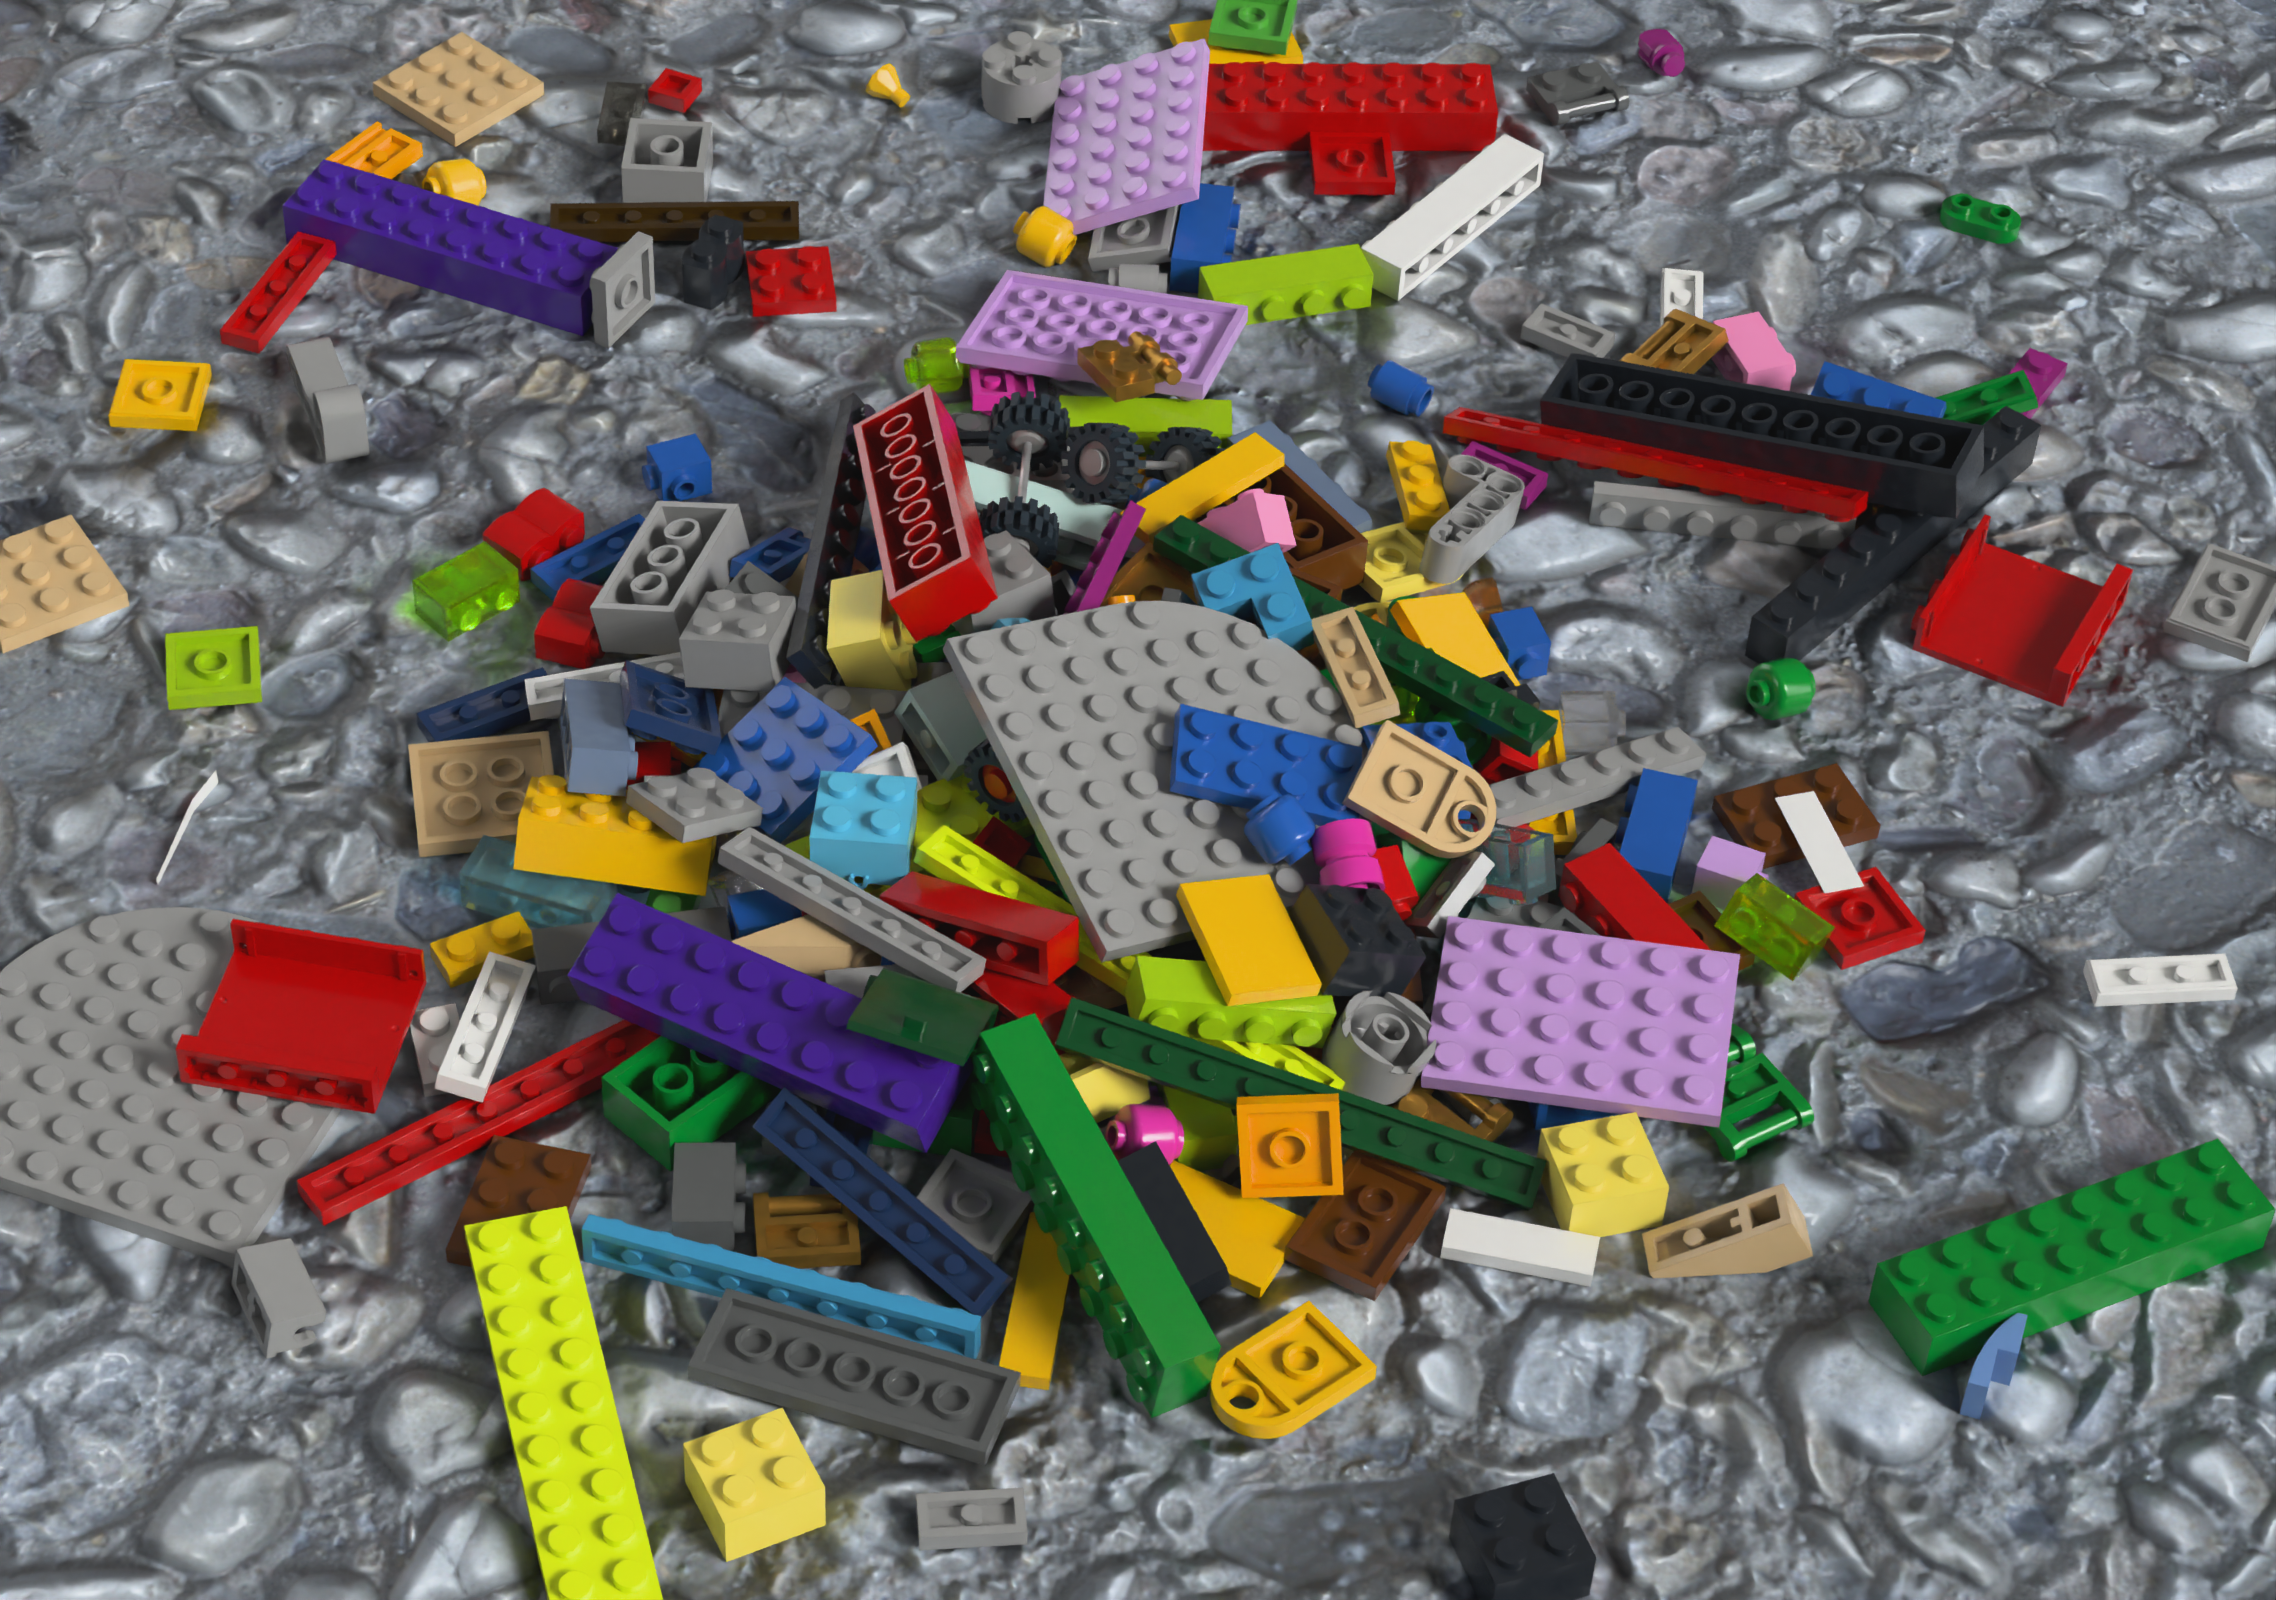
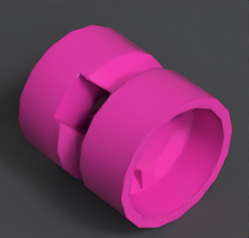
M1355 818L1343 819L1327 823L1315 830L1314 835L1310 838V843L1313 848L1312 852L1316 865L1323 867L1320 870V885L1335 884L1342 887L1385 890L1384 878L1378 859L1372 857L1377 848L1369 821Z

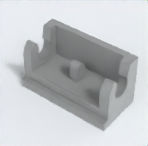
M287 1238L237 1248L231 1285L265 1358L276 1357V1353L298 1349L314 1343L317 1338L313 1330H306L295 1334V1332L302 1327H312L325 1322L326 1310L292 1239Z

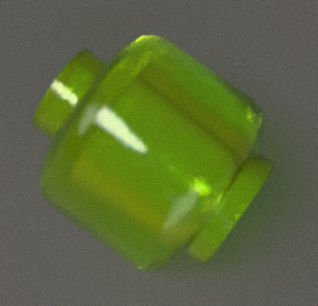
M941 337L915 342L911 349L910 358L904 359V372L908 384L915 383L918 390L931 384L936 394L959 390L963 379H968L969 365L960 363L956 358V342L952 338Z

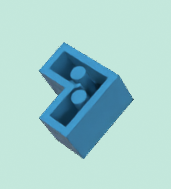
M1279 543L1191 575L1198 606L1220 611L1246 622H1255L1257 627L1265 631L1268 639L1278 638L1296 651L1314 645L1312 620Z

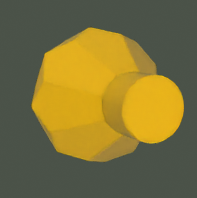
M890 63L883 65L877 70L866 85V92L869 95L892 100L900 108L906 105L910 99V95L901 88L896 69Z

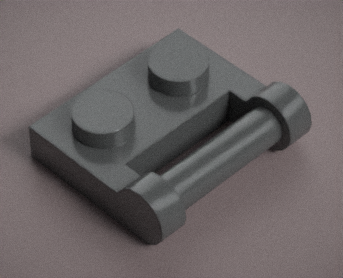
M1598 61L1527 77L1526 91L1554 126L1566 124L1570 118L1609 109L1618 112L1627 110L1629 107V96L1623 86L1618 87Z

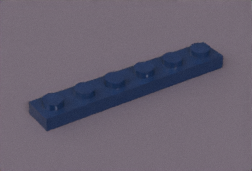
M784 1087L752 1126L972 1314L982 1318L1013 1280L1004 1270L791 1090Z

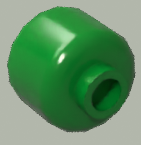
M1782 658L1763 662L1754 667L1749 675L1746 695L1749 703L1761 717L1769 720H1778L1805 712L1812 703L1816 691V683L1811 671L1799 660Z

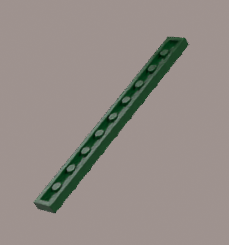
M1180 515L1155 535L1153 542V551L1193 573L1251 553L1183 515ZM1293 576L1311 619L1350 607ZM1355 610L1385 675L1391 682L1528 757H1531L1556 734L1558 724L1556 718Z
M1073 997L1068 1002L1054 1048L1234 1110H1237V1097L1339 1093L1342 1147L1527 1211L1533 1208L1547 1162L1546 1160Z

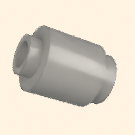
M1119 264V268L1109 267L1108 285L1167 294V273H1159V265Z

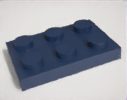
M625 660L619 676L625 726L630 727L631 732L645 739L655 740L658 736L673 741L679 749L690 754L699 755L703 751L715 755L722 738L713 689L686 687L684 679Z

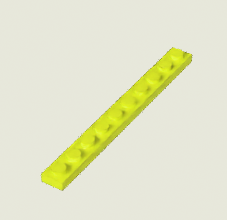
M945 825L939 828L916 850L913 862L942 880L1078 917L1071 904ZM1079 920V961L1075 965L1125 996L1124 990L1136 957L1153 956L1143 952L1101 963ZM1192 1038L1343 1090L1345 1084L1332 1069L1294 1045Z

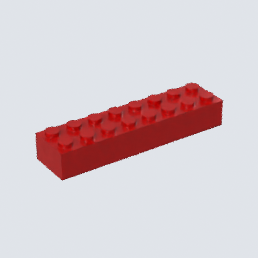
M1229 62L1227 64L1209 63L1203 151H1309V132H1389L1392 151H1482L1486 145H1491L1495 142L1498 108L1490 64L1478 63L1439 64L1433 62L1426 64H1399L1395 62L1387 64H1360L1356 62L1347 64H1321L1317 62L1307 64H1281L1278 62H1269L1267 64H1242L1239 62Z
M928 384L853 425L888 600L916 642L927 636H936L944 632L953 622L968 614H977L985 610L991 602L998 599L957 427L931 384Z

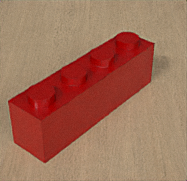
M1611 843L1605 844L1564 864L1558 896L1567 910L1574 912L1581 921L1600 936L1711 950Z
M913 871L879 895L880 900L986 958L985 968L1049 986L1079 961V917Z
M984 968L982 976L960 992L998 1004V1014L994 1027L1035 1013L1053 1046L1055 1045L1068 1002L1071 997L1076 998L1067 994L1054 982L1046 986ZM1055 1048L1059 1056L1067 1053L1065 1051Z

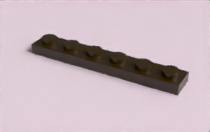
M799 201L550 203V228L598 242H628L638 231L652 236L653 243L661 241L694 242L699 239V230L703 223L712 216L718 215L743 222L744 240H799Z

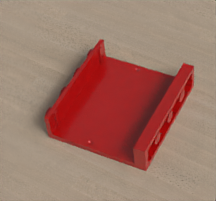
M1985 514L1976 529L1968 528L1960 546V554L1953 553L1950 556L1944 571L1943 581L1940 579L1934 581L1928 595L1927 606L1919 605L1911 622V630L1916 631L1912 650L2063 707L2125 603L2133 569L2117 563L2104 586H2100L1986 543L1985 540L1991 516Z
M232 919L230 926L234 952L197 1036L182 1034L176 1046L181 1082L375 1114L427 983L423 949L361 940L355 937L349 938L318 933L310 930H299L261 922Z

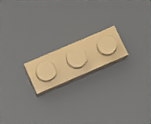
M1354 607L1311 619L1314 641L1355 729L1400 715L1399 702Z

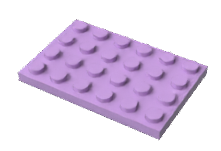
M1204 38L1193 42H1182L1173 48L1157 53H1145L1137 59L1117 65L1109 64L1100 70L1080 76L1072 75L1061 81V91L1054 105L1043 206L1069 219L1074 227V235L1199 199L1210 49Z
M1007 270L957 344L956 362L971 364V366L978 369L992 367L1011 370L1018 375L1050 376L1057 381L1076 380L1093 383L1095 386L1100 387L1077 364L1078 348L1094 345L1100 340H1117L1123 347L1130 346L1128 344L1129 336L1133 332L1139 331L1143 335L1151 336L1160 345V352L1170 354L1177 362L1178 369L1182 373L1180 382L1175 385H1170L1166 381L1156 383L1155 393L1173 395L1185 401L1203 400L1248 321V306Z
M1448 916L1430 1022L1432 1026L1427 1040V1045L1429 1046L1436 1039V1050L1427 1066L1422 1070L1421 1087L1615 1114L1636 1112L1638 1117L1719 1128L1740 954Z

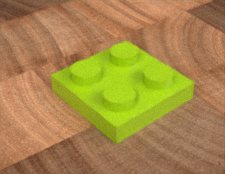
M258 626L165 634L166 685L169 710L262 702Z

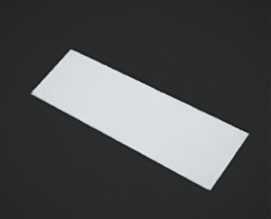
M1811 791L1775 798L1823 892L1831 893L1863 887L1864 885L1815 792Z

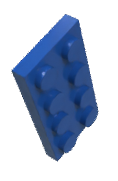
M1180 704L1175 713L1169 791L1248 810L1254 808L1276 791L1279 797L1287 794L1293 795L1315 825L1323 826L1330 822L1350 818L1359 819V813L1342 803L1362 765V747Z

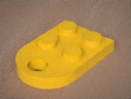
M1307 1301L1229 1350L1218 1360L1210 1385V1402L1217 1417L1231 1430L1251 1438H1278L1294 1432L1373 1381L1376 1377L1377 1366L1310 1301ZM1235 1397H1247L1253 1400L1256 1405L1249 1409H1239L1231 1405L1229 1401Z

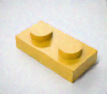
M519 911L430 943L431 958L450 988L477 979L489 951L520 961L534 958L532 931Z

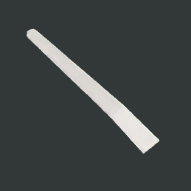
M216 770L192 799L157 876V884H159L193 812L218 784Z

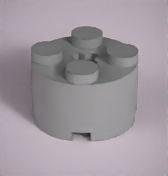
M1023 31L1012 32L1008 35V39L991 45L982 54L981 95L985 111L1000 121L1018 124V118L1031 117V123H1036L1051 117L1054 114L1055 101L1061 91V51L1045 42L1031 39L1030 34Z
M1363 991L1355 995L1348 1002L1324 1043L1322 1049L1323 1058L1320 1062L1332 1069L1345 1082L1344 1091L1383 1105L1393 1104L1401 1101L1415 1085L1422 1074V1070L1427 1066L1435 1053L1436 1039L1429 1046L1427 1045L1428 1034L1432 1025L1426 1014L1410 1000L1391 992H1387L1384 997L1370 996L1372 991Z

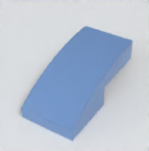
M2016 1313L2006 1320L1987 1340L1973 1365L1960 1415L1980 1420L1990 1381L2010 1386L2028 1315Z

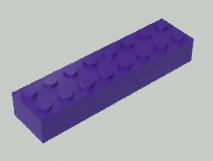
M325 159L282 205L287 244L297 231L333 240L336 243L337 255L333 258L334 260L580 336H584L593 324L591 319L593 312L592 291L590 289L591 276L618 249L598 241L586 239Z
M616 893L567 975L580 1000L780 1089L785 1087L798 1097L927 1153L974 1068L970 1056L965 1065L960 1066L846 1029L849 1018L862 998L620 893Z

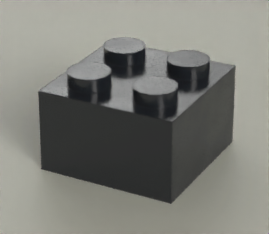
M1307 883L1288 913L1322 983L1320 988L1322 995L1354 997L1363 991H1372L1370 996L1384 997L1387 992L1402 995L1426 958V955L1415 940L1413 932L1405 925L1392 905L1391 898L1383 890L1342 887L1335 884L1319 885Z
M1554 1473L1454 1500L1449 1539L1478 1600H1575L1590 1595L1596 1556Z

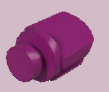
M1651 29L1639 35L1638 57L1651 71H1655L1661 76L1670 77L1677 76L1683 71L1685 67L1683 47L1667 30Z

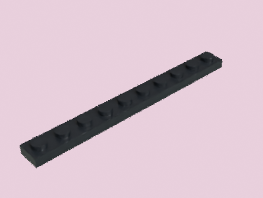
M855 392L840 400L786 656L789 662L814 689L830 682L833 660L827 651L831 580L851 576L867 494L853 425L872 416L876 411L869 404H864Z

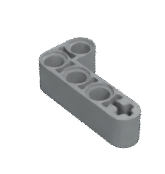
M330 337L286 345L291 376L324 463L329 464L369 455L366 416L362 395L357 384L348 385Z
M1459 454L1450 457L1442 483L1450 511L1431 527L1419 567L1420 573L1428 580L1436 583L1448 584L1456 581L1514 526L1524 493L1525 485L1520 478L1470 455Z

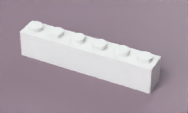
M1507 134L1502 135L1491 145H1486L1480 154L1470 162L1461 165L1455 174L1445 182H1440L1431 193L1421 201H1416L1406 213L1396 221H1391L1381 233L1372 240H1367L1362 245L1361 250L1374 274L1372 288L1399 301L1540 186L1544 153Z

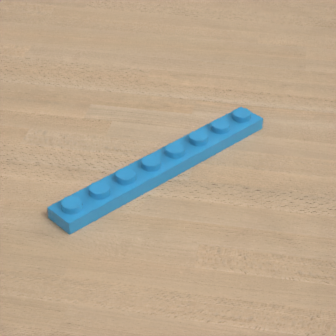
M589 1214L581 1229L583 1259L587 1263L722 1298L726 1288L972 1359H977L981 1349V1316L970 1314L963 1309L947 1308L918 1300L910 1295H898L871 1288L860 1282H848L821 1275L814 1270H802L772 1262L764 1257H752L723 1249L714 1244H703L683 1239L665 1231H653L626 1224L619 1219H607Z

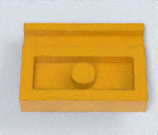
M377 121L325 160L337 162L392 180L423 157L421 142L392 128L386 131L382 129V123Z

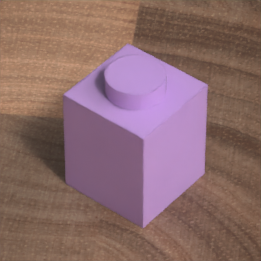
M1712 836L1696 867L1692 893L1700 890L1715 907L1745 916L1752 900L1761 901L1769 879L1768 874L1762 873L1766 853Z

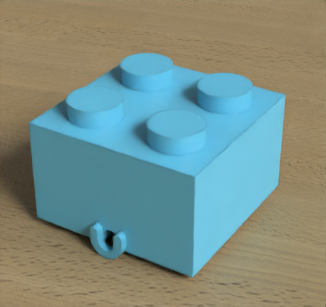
M821 771L809 837L810 861L862 890L868 884L892 886L909 874L917 824V777ZM856 876H860L863 878V882L856 883L854 879Z

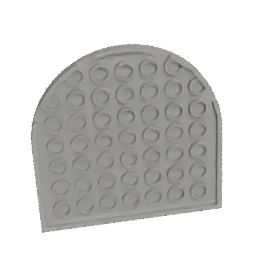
M1134 601L1113 604L947 639L943 652L1101 963L1195 940L1196 938L1176 897L1179 885L1182 883L1269 874L1287 913H1289L1307 883L1320 885V870L1323 867L1316 865L1312 850L1291 866L1284 859L1275 864L1266 863L1244 834V826L1249 821L1245 814L1250 810L1169 791L1175 713L1180 704L1362 747L1363 763L1369 750L1365 742H1362L1361 729H1355L1337 690L1313 664L1280 639H1268L1264 630L1232 615L1202 606L1169 601ZM1359 814V819L1367 820L1370 824L1372 823L1371 820Z
M186 907L147 908L100 916L47 938L17 957L0 972V1189L234 1267L236 1249L254 1245L341 1111V1108L181 1082L176 1046L182 1034L197 1036L234 952L230 923L232 919L250 922L258 921L220 910Z

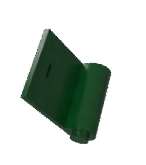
M883 968L878 976L870 975L862 1000L849 1018L846 1029L964 1066L972 1051H977L980 1032L994 1028L999 1006L998 1004Z

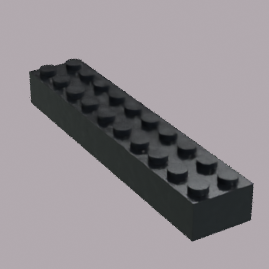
M1576 353L1570 354L1540 399L1541 424L1869 492L1868 503L1889 506L1893 509L1927 513L1936 517L1956 519L1984 469L1983 425Z

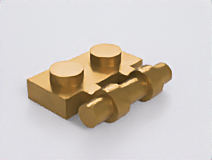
M1135 331L1129 336L1128 344L1130 346L1123 347L1117 340H1100L1094 345L1078 348L1077 364L1115 402L1154 394L1156 383L1166 381L1170 385H1175L1182 378V373L1178 369L1175 359L1166 352H1160V345L1151 336L1143 335L1139 331Z

